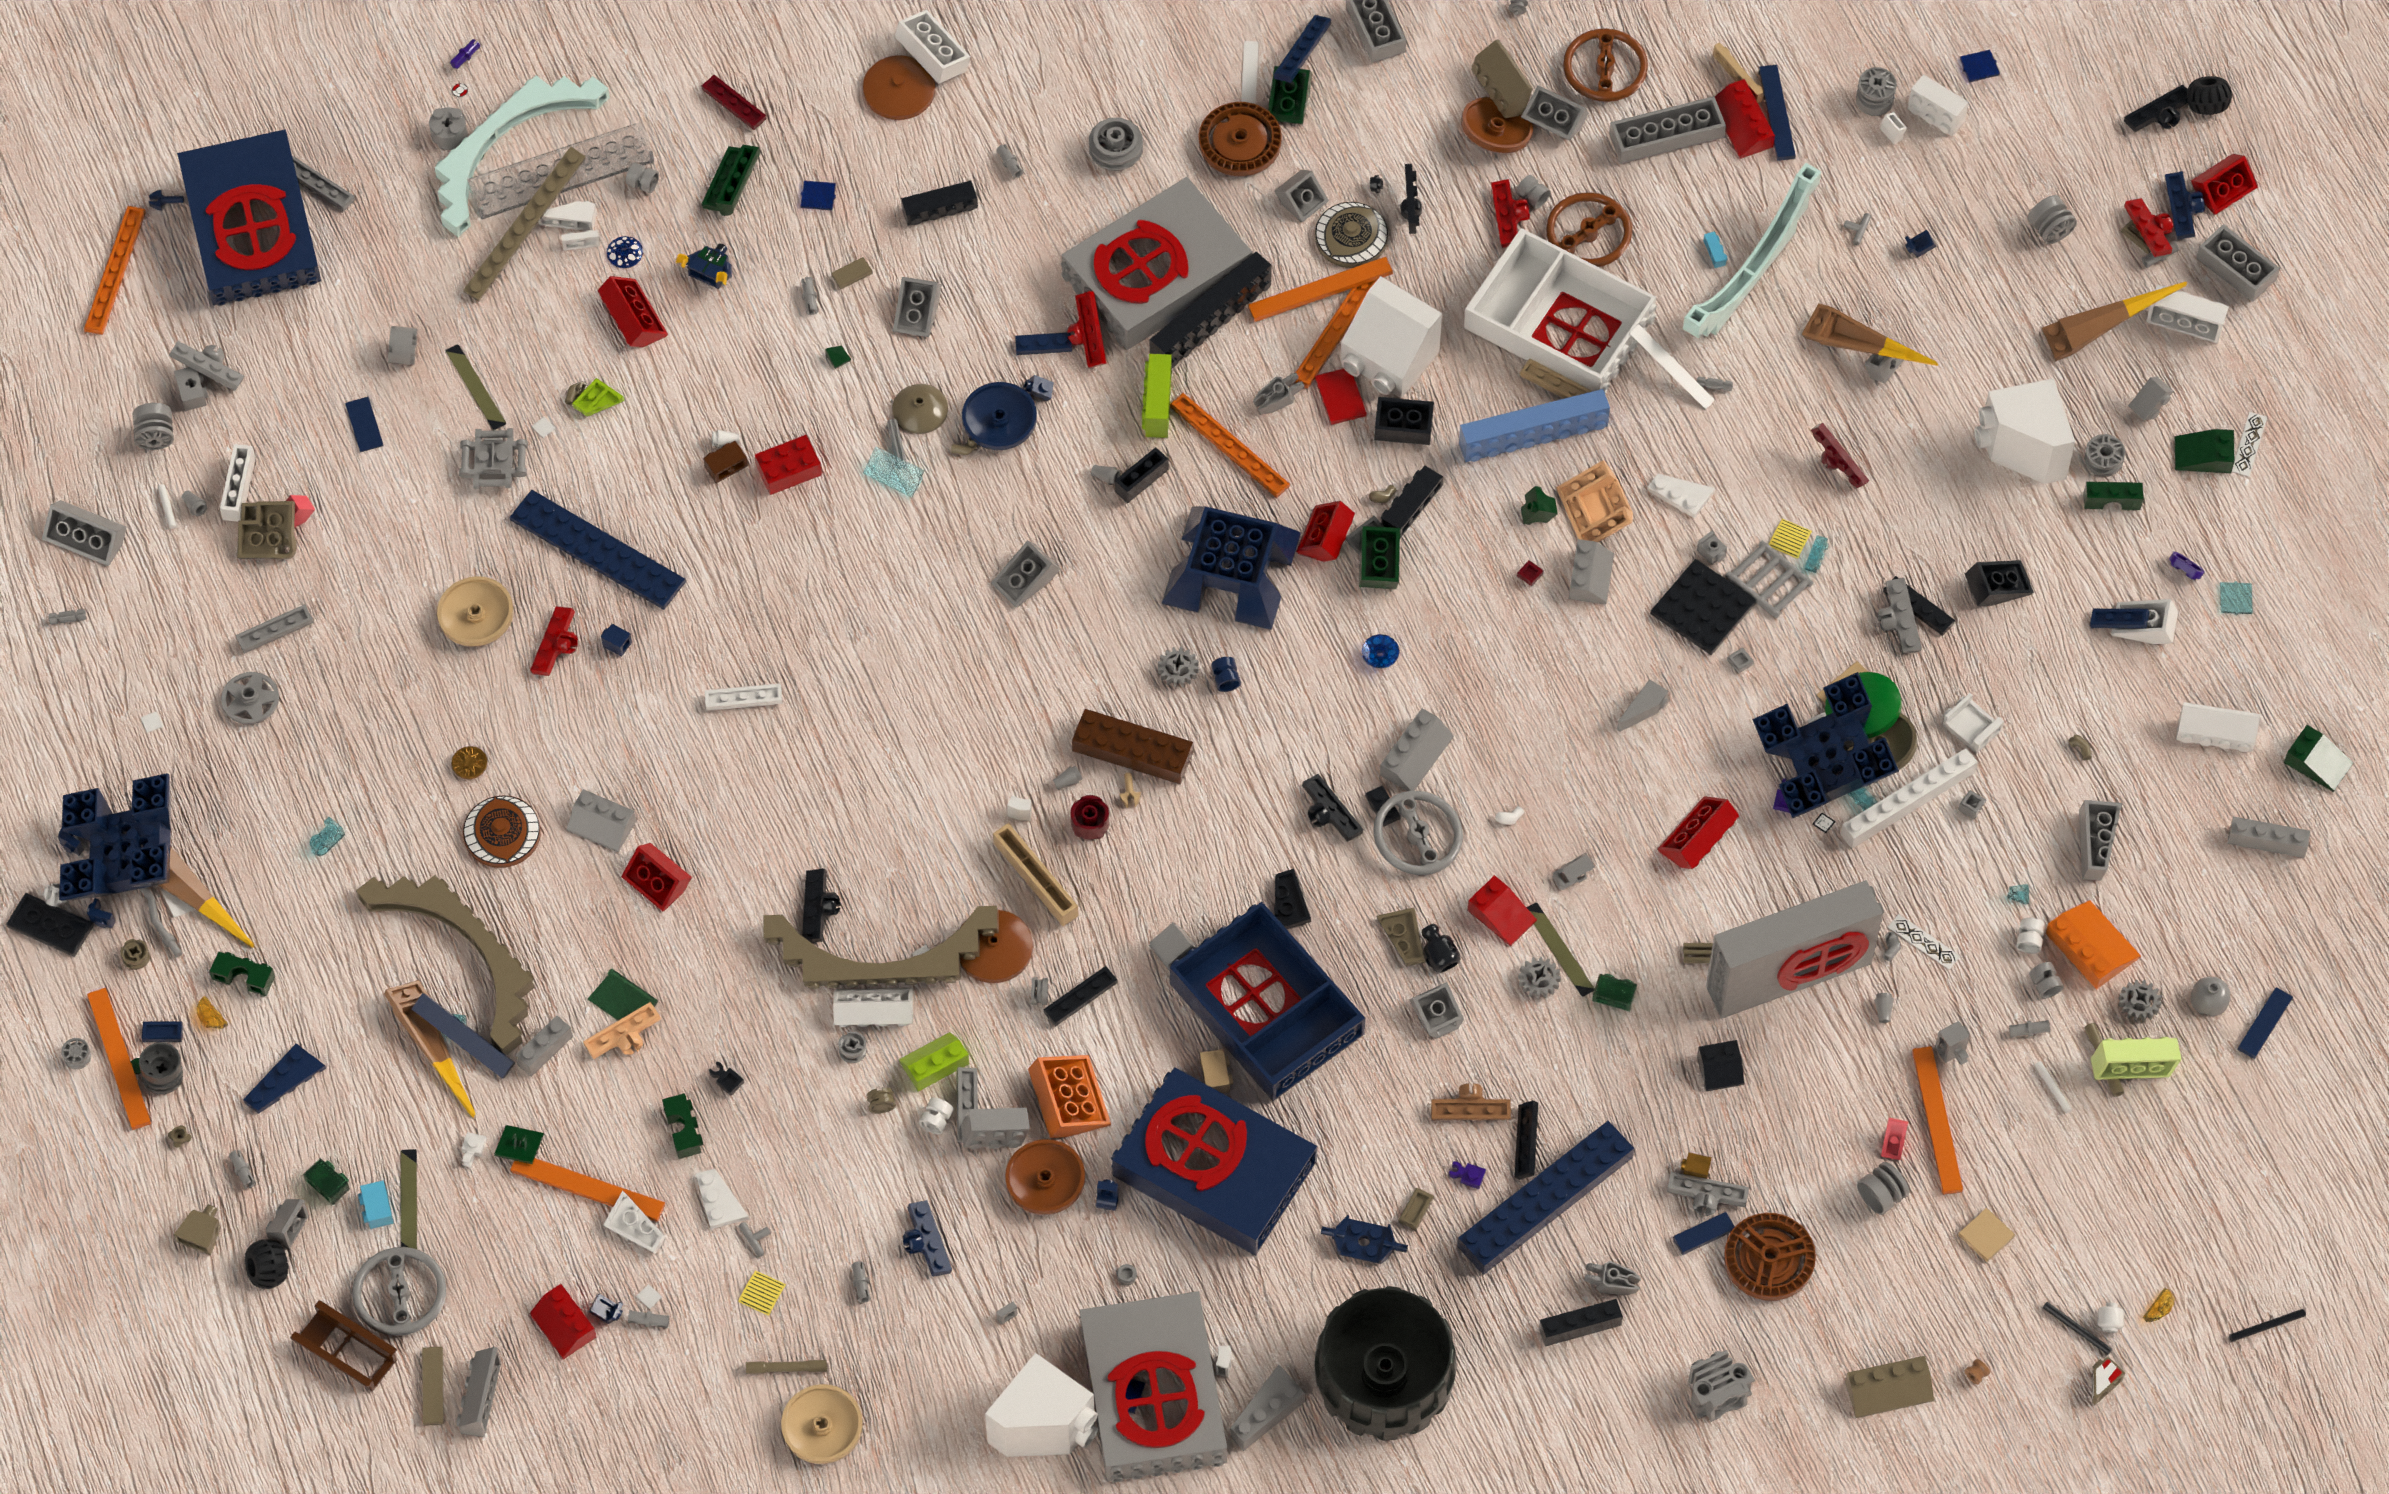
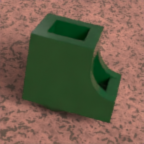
M1534 486L1525 494L1526 503L1521 507L1523 524L1530 525L1535 522L1548 523L1558 514L1555 498L1547 496L1541 487Z

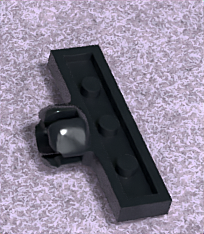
M2182 84L2126 115L2124 122L2134 132L2153 122L2159 123L2164 129H2171V126L2175 127L2180 121V113L2176 109L2188 103L2186 96L2187 88Z
M1405 164L1407 198L1402 201L1400 209L1401 215L1408 220L1409 234H1416V226H1420L1419 217L1422 214V204L1417 198H1414L1418 196L1417 185L1413 186V182H1417L1416 171H1412V164Z
M1319 774L1303 781L1302 787L1316 803L1310 806L1308 810L1309 820L1312 822L1317 819L1313 823L1314 826L1322 827L1331 823L1347 842L1363 833L1364 829Z
M824 868L806 870L802 936L811 943L823 942L825 917L837 915L840 912V908H836L841 906L839 896L835 892L826 893L827 871Z

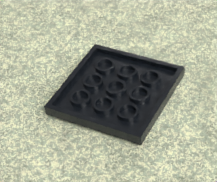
M1695 559L1652 608L1650 614L1712 655L1752 609L1757 600Z

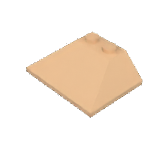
M1605 460L1600 461L1556 487L1578 539L1600 542L1632 523L1633 512L1618 479Z

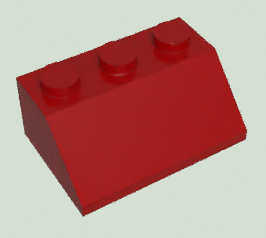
M2231 154L2191 180L2195 192L2200 191L2203 194L2205 206L2215 215L2258 188L2246 157L2238 154Z
M1341 500L1315 505L1296 552L1322 562L1336 560L1346 539L1349 527L1352 524L1355 512Z
M652 843L640 845L636 848L621 876L661 911H665L684 893L692 879L687 872Z
M562 1284L544 1294L530 1312L533 1320L563 1360L597 1338L595 1328Z

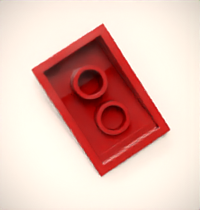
M1495 875L1468 900L1467 911L1510 947L1537 921L1515 893Z

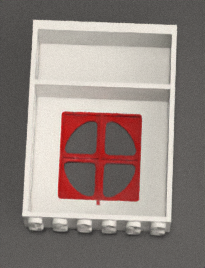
M1521 228L1466 307L1464 329L1526 361L1530 358L1591 391L1603 389L1606 393L1610 386L1609 382L1612 378L1615 379L1617 377L1619 367L1625 365L1629 357L1628 354L1630 351L1633 352L1638 344L1630 332L1637 325H1640L1647 331L1646 327L1648 324L1651 325L1656 317L1654 312L1657 308L1655 304L1656 296ZM1566 308H1581L1587 311L1576 327L1556 318L1554 314ZM1592 316H1598L1605 323L1609 333V338L1606 342L1583 331ZM1552 323L1571 333L1570 338L1562 349L1554 347L1548 339L1546 333L1547 324ZM1578 338L1601 349L1599 353L1589 357H1574L1568 354Z

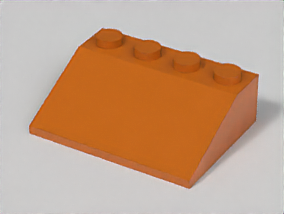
M2090 900L2063 912L2048 923L2045 934L2096 990L2141 958V955Z
M1089 1055L1038 1057L1028 1068L1050 1138L1070 1137L1111 1125Z

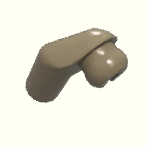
M582 381L571 385L568 389L565 403L572 405L575 398L581 395L588 387L587 383Z
M2074 735L2069 739V744L2072 747L2078 746L2081 749L2083 760H2090L2092 758L2090 745L2080 735Z

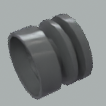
M157 1042L149 1045L142 1051L139 1057V1066L144 1086L150 1092L156 1094H167L176 1090L183 1081V1068L178 1050L171 1044Z

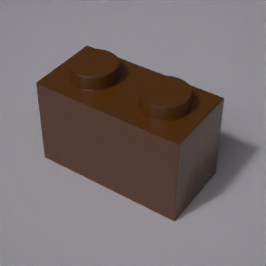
M736 441L726 443L719 450L710 452L703 458L704 468L716 484L748 466L747 456Z

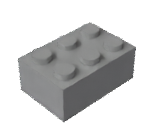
M1027 1108L969 1109L961 1124L963 1147H970L971 1149H979L981 1147L996 1149L1004 1146L1017 1148L1022 1146L1030 1130Z

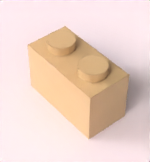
M1223 1049L1200 1052L1204 1084L1221 1093H1230V1085H1233L1232 1074L1227 1072V1067H1230L1228 1055L1224 1056Z

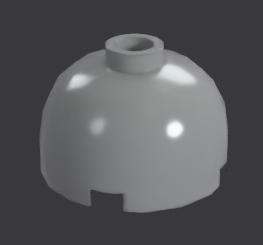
M2207 976L2201 978L2194 985L2191 992L2193 1008L2202 1015L2207 1014L2212 1017L2220 1015L2227 1009L2230 1002V989L2228 985L2217 977Z

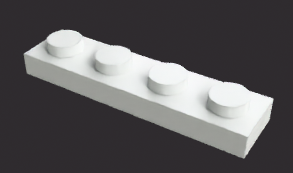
M781 684L705 690L706 711L783 704Z

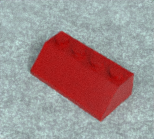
M1743 79L1728 84L1715 96V99L1726 125L1725 132L1739 158L1742 159L1773 148L1775 135L1746 80Z
M609 276L597 290L629 346L643 348L668 335L636 279Z
M1704 796L1657 850L1679 867L1693 869L1711 851L1714 844L1722 839L1723 834L1734 825L1739 814L1728 799Z

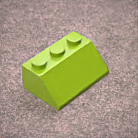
M949 1032L900 1058L899 1062L919 1092L956 1072L958 1067L969 1065V1054L960 1040Z

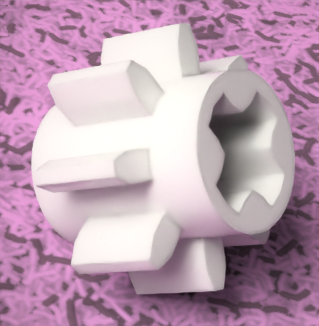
M52 883L48 888L45 887L43 896L48 905L59 907L63 902L66 903V901L59 900L60 884Z

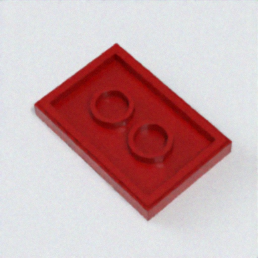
M1344 368L1315 376L1330 425L1358 419L1367 415L1354 376L1349 374Z

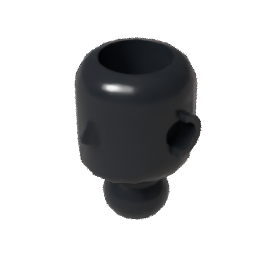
M1430 924L1422 929V936L1428 941L1424 947L1427 964L1439 973L1455 967L1460 962L1461 956L1454 944V940L1448 935L1440 936L1439 927L1436 924Z

